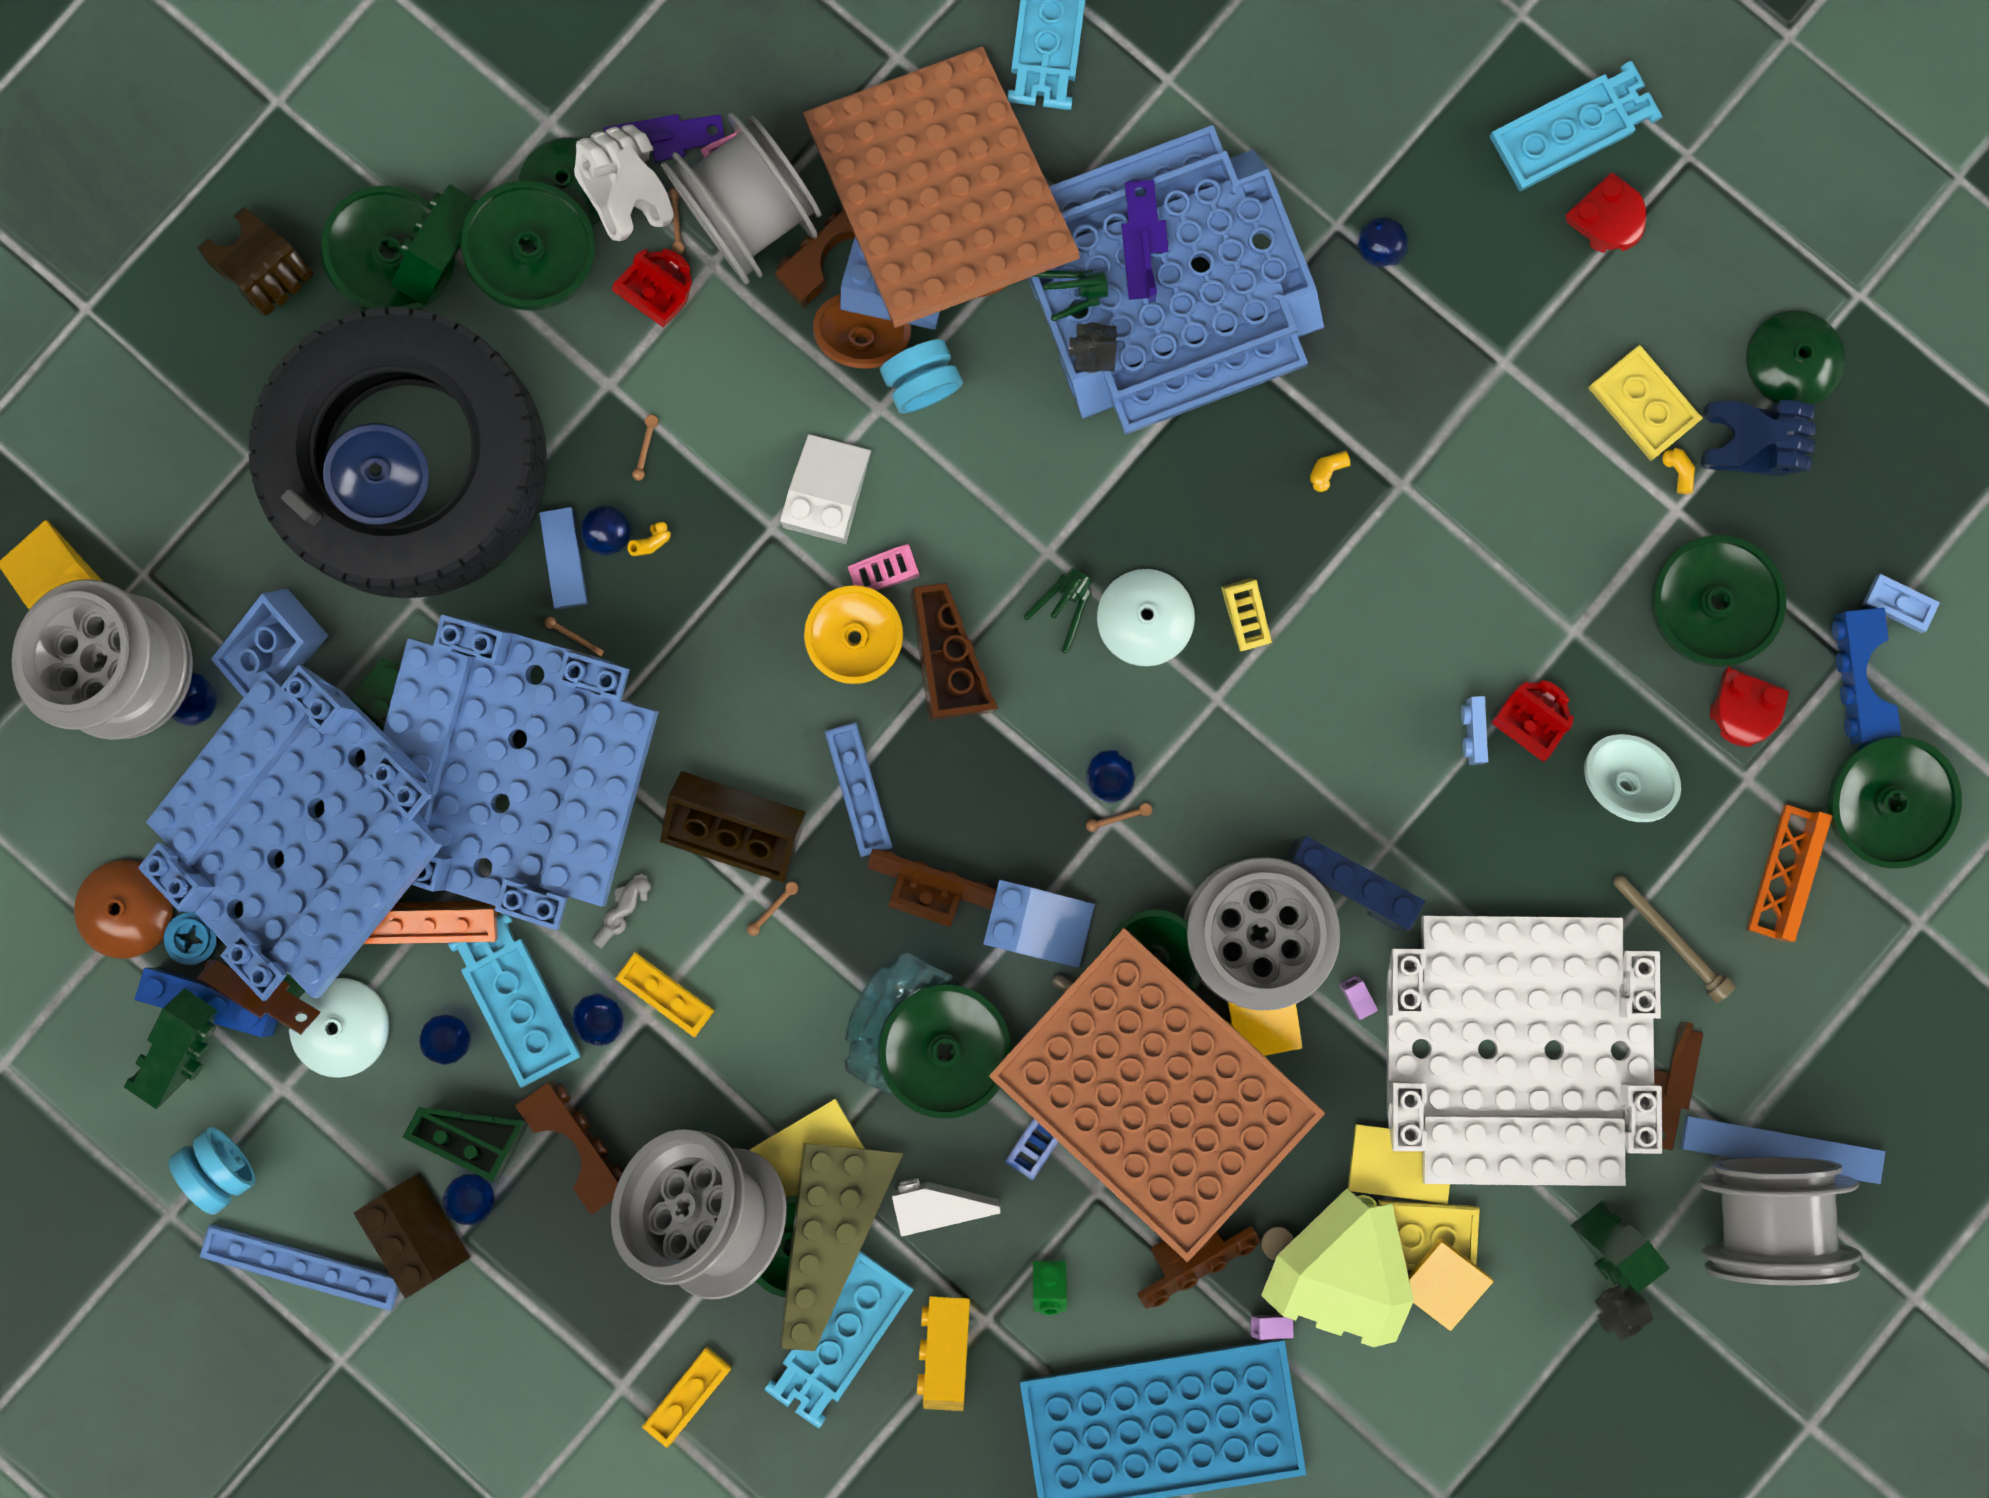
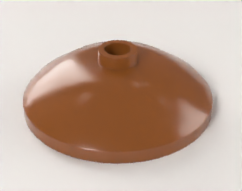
M841 294L830 298L822 304L814 317L813 335L818 347L829 358L845 366L862 369L881 367L889 359L906 350L910 342V324L894 328L891 320L840 310Z
M118 860L106 863L89 874L78 890L74 905L76 926L84 941L100 954L119 959L144 955L152 951L164 940L165 930L172 919H174L175 907L139 870L138 867L142 862ZM115 903H118L120 906V912L117 915L112 912V907Z

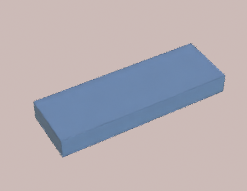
M573 508L539 512L554 608L562 609L587 605V594Z

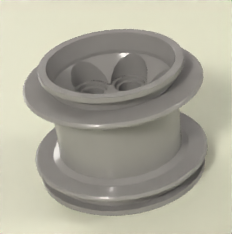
M729 112L728 119L737 135L692 167H689L677 152L672 154L676 161L674 165L669 167L665 162L661 166L700 225L746 285L750 282L747 275L751 272H754L758 278H761L763 275L754 260V256L798 224L802 226L811 238L816 239L817 232L809 216L813 215L818 219L822 214L805 184L762 124L751 115L748 118L750 125L745 127L734 113Z
M91 579L71 581L55 587L43 595L23 618L14 639L11 659L16 689L24 704L35 716L59 728L79 729L91 736L108 740L137 738L156 730L167 722L183 702L189 689L193 670V656L188 636L180 622L169 611L149 598L136 594H127L112 584Z
M1270 857L1249 858L1218 869L1208 876L1195 890L1184 914V919L1188 921V947L1194 966L1202 978L1201 984L1220 999L1247 1009L1277 1010L1306 999L1326 980L1338 955L1340 924L1337 910L1329 893L1308 871L1282 859ZM1256 890L1261 891L1266 897V904L1260 910L1252 908L1249 902L1251 893ZM1285 906L1292 907L1296 913L1295 921L1290 925L1283 924L1279 918L1280 910ZM1228 908L1236 911L1238 915V922L1232 928L1224 926L1221 921L1222 913ZM1254 925L1257 928H1265L1266 932L1262 935L1264 938L1263 942L1258 939L1251 940L1250 935L1254 933L1252 929ZM1288 939L1293 940L1298 949L1297 954L1291 959L1285 958L1281 953V946ZM1229 942L1236 943L1240 949V955L1234 961L1226 960L1223 955V948ZM1263 957L1269 962L1270 968L1265 976L1259 977L1253 971V963L1258 958Z
M685 1129L659 1135L635 1154L626 1166L617 1184L611 1209L613 1240L620 1256L630 1268L652 1282L663 1285L678 1284L686 1292L696 1297L711 1300L733 1296L749 1287L763 1274L778 1250L786 1222L784 1188L776 1170L765 1158L750 1150L731 1149L725 1141L713 1134Z
M1799 1157L1735 1158L1714 1163L1713 1170L1717 1173L1699 1179L1698 1184L1702 1188L1722 1193L1724 1241L1707 1245L1701 1250V1254L1710 1260L1705 1264V1271L1709 1275L1742 1283L1791 1286L1839 1283L1855 1279L1860 1275V1268L1854 1263L1861 1260L1863 1254L1854 1247L1838 1243L1836 1194L1851 1192L1859 1187V1182L1854 1178L1838 1175L1842 1173L1841 1164L1828 1160Z

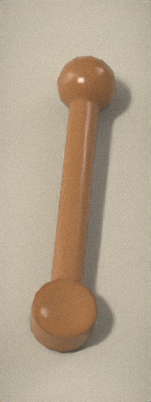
M672 188L668 191V197L672 201L674 213L675 243L672 245V251L683 255L685 246L681 242L678 208L680 194L676 188Z
M648 415L645 419L647 429L637 468L632 472V477L637 481L642 480L645 476L643 468L652 432L659 423L654 415Z
M554 617L545 618L544 626L547 629L557 630L599 656H602L604 653L602 649L559 625Z
M1144 803L1139 809L1098 821L1090 819L1086 823V828L1090 832H1095L1099 827L1138 815L1149 816L1152 813V807L1150 804Z
M795 882L787 883L785 892L755 923H750L747 926L749 935H757L761 925L790 895H795L798 892L799 888Z

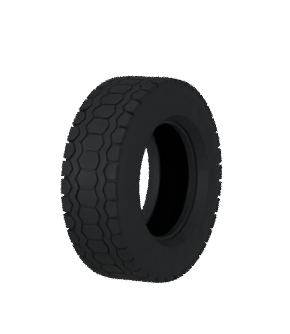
M383 307L367 309L365 313L358 311L341 316V320L336 318L320 326L319 332L314 330L300 340L301 345L298 347L295 344L282 358L284 362L277 364L268 378L270 383H265L257 400L260 405L255 406L251 426L254 428L250 429L248 449L251 451L249 453L250 473L253 476L252 482L257 498L260 499L259 503L270 524L286 545L305 562L345 585L374 595L392 598L435 596L436 594L440 595L457 590L459 587H464L480 579L481 575L485 576L497 567L500 561L503 562L516 548L515 545L520 543L529 529L528 526L534 520L545 487L544 481L547 472L545 434L537 407L526 386L503 357L483 338L465 326L438 314L417 309L412 310L410 308L389 307L387 309ZM403 385L433 388L455 399L461 407L469 426L472 444L471 459L468 472L461 487L443 508L422 521L391 527L359 522L342 513L334 505L324 485V460L330 446L335 441L342 423L359 403L381 390ZM288 489H292L300 494L322 515V519L315 526L304 521L280 498Z

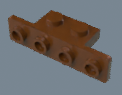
M872 849L868 869L897 878L888 907L951 927L960 900L987 909H992L997 890L984 882H973L959 877L954 872L940 871L928 867L924 862L918 860L910 861L898 857L895 853L888 850Z
M1253 1226L1225 1242L1222 1241L1216 1231L1188 1263L1165 1241H1162L1150 1250L1165 1277L1141 1290L1137 1295L1146 1309L1159 1307L1166 1303L1170 1298L1169 1296L1177 1291L1188 1290L1195 1286L1198 1279L1206 1274L1221 1271L1226 1267L1228 1261L1237 1256L1243 1257L1250 1254L1261 1241Z

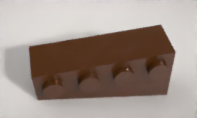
M947 583L914 587L910 595L929 722L994 713L998 710L997 704L991 695L983 670L979 666L974 648L965 632L962 619Z

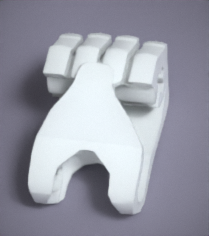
M632 124L623 126L621 130L618 127H612L607 129L605 133L596 132L591 135L590 139L583 138L576 143L575 177L597 210L607 234L615 241L626 240L632 233L634 227L630 215L633 207L641 210L650 225L654 227L669 225L674 215L663 184L655 172L644 163L649 160V152L654 149L647 135Z

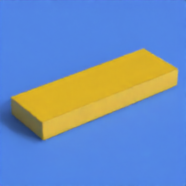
M634 952L615 978L694 1038L715 1011L637 952Z
M706 1346L643 1424L642 1428L668 1448L732 1369V1366Z

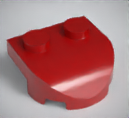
M1612 172L1565 215L1566 222L1590 240V247L1602 253H1605L1606 249L1626 251L1636 245L1645 232L1646 207L1642 196Z
M664 248L662 252H648V249H644L634 256L633 264L613 283L612 291L664 328L688 301L692 285L690 266L682 256L672 250Z
M1728 667L1722 673L1716 700L1710 705L1711 720L1715 719L1721 729L1720 735L1725 740L1737 746L1751 747L1755 743L1765 741L1779 727L1783 719L1789 691Z
M1545 680L1539 683H1528L1527 681L1520 685L1505 700L1491 723L1542 762H1545L1551 756L1563 735L1572 727L1574 715H1570L1567 706L1569 698L1558 686Z

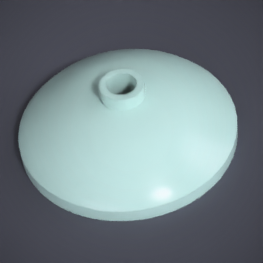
M1138 569L1119 576L1103 593L1097 610V626L1106 647L1117 658L1136 666H1156L1173 659L1188 643L1195 622L1193 603L1183 585L1169 574L1153 569ZM1144 609L1152 611L1153 618L1151 620H1144L1142 618L1141 612Z
M1627 734L1607 736L1598 741L1586 757L1584 774L1591 793L1604 808L1616 816L1634 822H1653L1668 815L1679 801L1681 781L1674 763L1659 747L1643 738Z
M335 978L320 998H311L306 991L299 998L300 1000L320 1011L319 1016L302 1035L289 1028L293 1049L298 1058L308 1068L328 1077H347L364 1071L380 1057L388 1041L390 1023L385 1004L372 988L354 979ZM298 1014L295 1018L297 1021L302 1022L307 1019V1016L305 1014ZM332 1022L338 1026V1031L334 1035L328 1030L329 1024Z

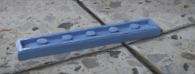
M1686 1115L1680 1145L1681 1149L1730 1158L1799 1157L1828 1160L1842 1165V1173L1838 1175L1881 1184L1886 1152Z
M213 1223L208 1226L199 1256L200 1258L389 1311L394 1309L399 1288L390 1273Z

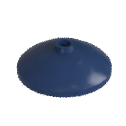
M367 423L345 431L333 442L324 460L323 479L330 499L342 513L354 520L367 524H388L404 518L420 504L427 490L429 470L421 447L409 434L392 425ZM377 463L382 466V469L378 473H372L369 470V466Z

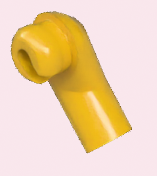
M1679 448L1666 450L1663 453V464L1667 467H1674L1678 473L1676 493L1693 494L1694 464L1684 450Z
M1346 450L1317 460L1310 474V482L1313 483L1315 491L1324 492L1330 487L1329 480L1333 471L1350 466V459Z
M665 522L655 523L650 526L651 537L631 540L627 547L631 556L652 554L667 543L671 537L667 524Z

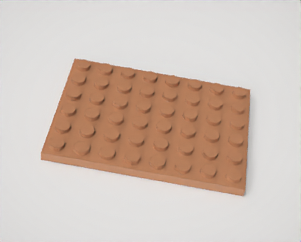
M983 46L803 112L807 127L894 328L1080 259L1079 250Z
M1123 928L989 1075L997 1085L1187 1263L1325 1114L1323 1109L1126 928Z

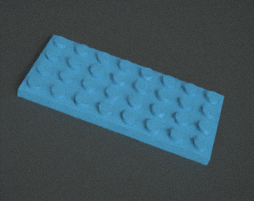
M1283 1338L1020 1380L1038 1498H1167L1306 1475L1285 1340Z

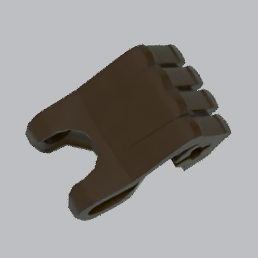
M243 207L233 215L241 228V236L237 242L229 246H220L208 238L197 249L206 262L221 277L233 282L239 288L242 296L260 315L267 316L275 309L274 305L281 306L286 303L290 298L286 293L293 295L302 288L299 281L305 282L309 280L314 273L284 238L265 225L247 208Z

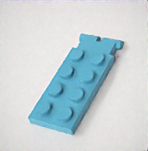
M1020 0L1011 73L1017 74L1015 90L1009 89L1008 91L1009 103L1035 106L1038 95L1044 96L1043 107L1071 110L1073 97H1067L1068 80L1075 81L1085 0Z
M1632 61L1620 67L1622 73L1610 79L1604 74L1490 134V139L1520 192L1632 135L1636 130L1635 125L1647 119L1653 124L1663 117L1649 92L1641 96L1638 95L1637 91L1646 85Z
M499 913L497 915L498 939L495 942L448 943V946L452 952L458 950L467 967L461 971L520 1088L582 1057L523 939L515 940L508 926V923L512 922L511 916Z
M860 1251L816 1350L791 1349L782 1363L787 1366L786 1370L778 1382L771 1379L764 1391L787 1407L794 1398L800 1400L801 1403L795 1410V1413L819 1429L826 1419L821 1413L831 1399L838 1402L914 1288Z

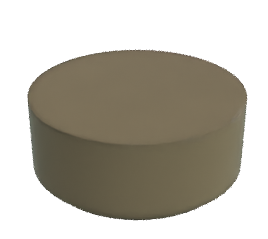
M1273 1226L1263 1233L1261 1248L1268 1258L1276 1260L1277 1255L1294 1240V1237L1286 1228Z

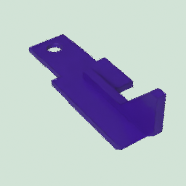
M676 114L603 127L605 133L607 129L612 127H618L621 130L625 125H634L638 130L647 135L654 149L655 163L674 159L672 156L673 152H677L682 158L686 157L685 150L706 147L725 137L721 114L682 121L679 120V115ZM715 126L717 133L709 135L707 133L708 127Z
M1154 180L1125 182L1128 223L1121 224L1128 298L1129 300L1148 298V302L1151 303L1156 301L1157 288L1152 272L1150 254L1168 253L1169 251L1166 220L1158 221ZM1139 187L1143 188L1146 194L1143 197H1138L1135 195V190Z

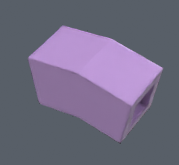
M1358 975L1339 984L1357 1020H1362L1379 1011L1364 981Z
M1281 1314L1252 1315L1251 1337L1259 1340L1294 1338L1293 1320Z

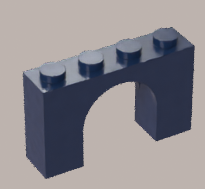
M1308 836L1297 838L1285 861L1296 864L1308 871L1323 886L1369 910L1368 915L1396 931H1410L1425 903V900Z

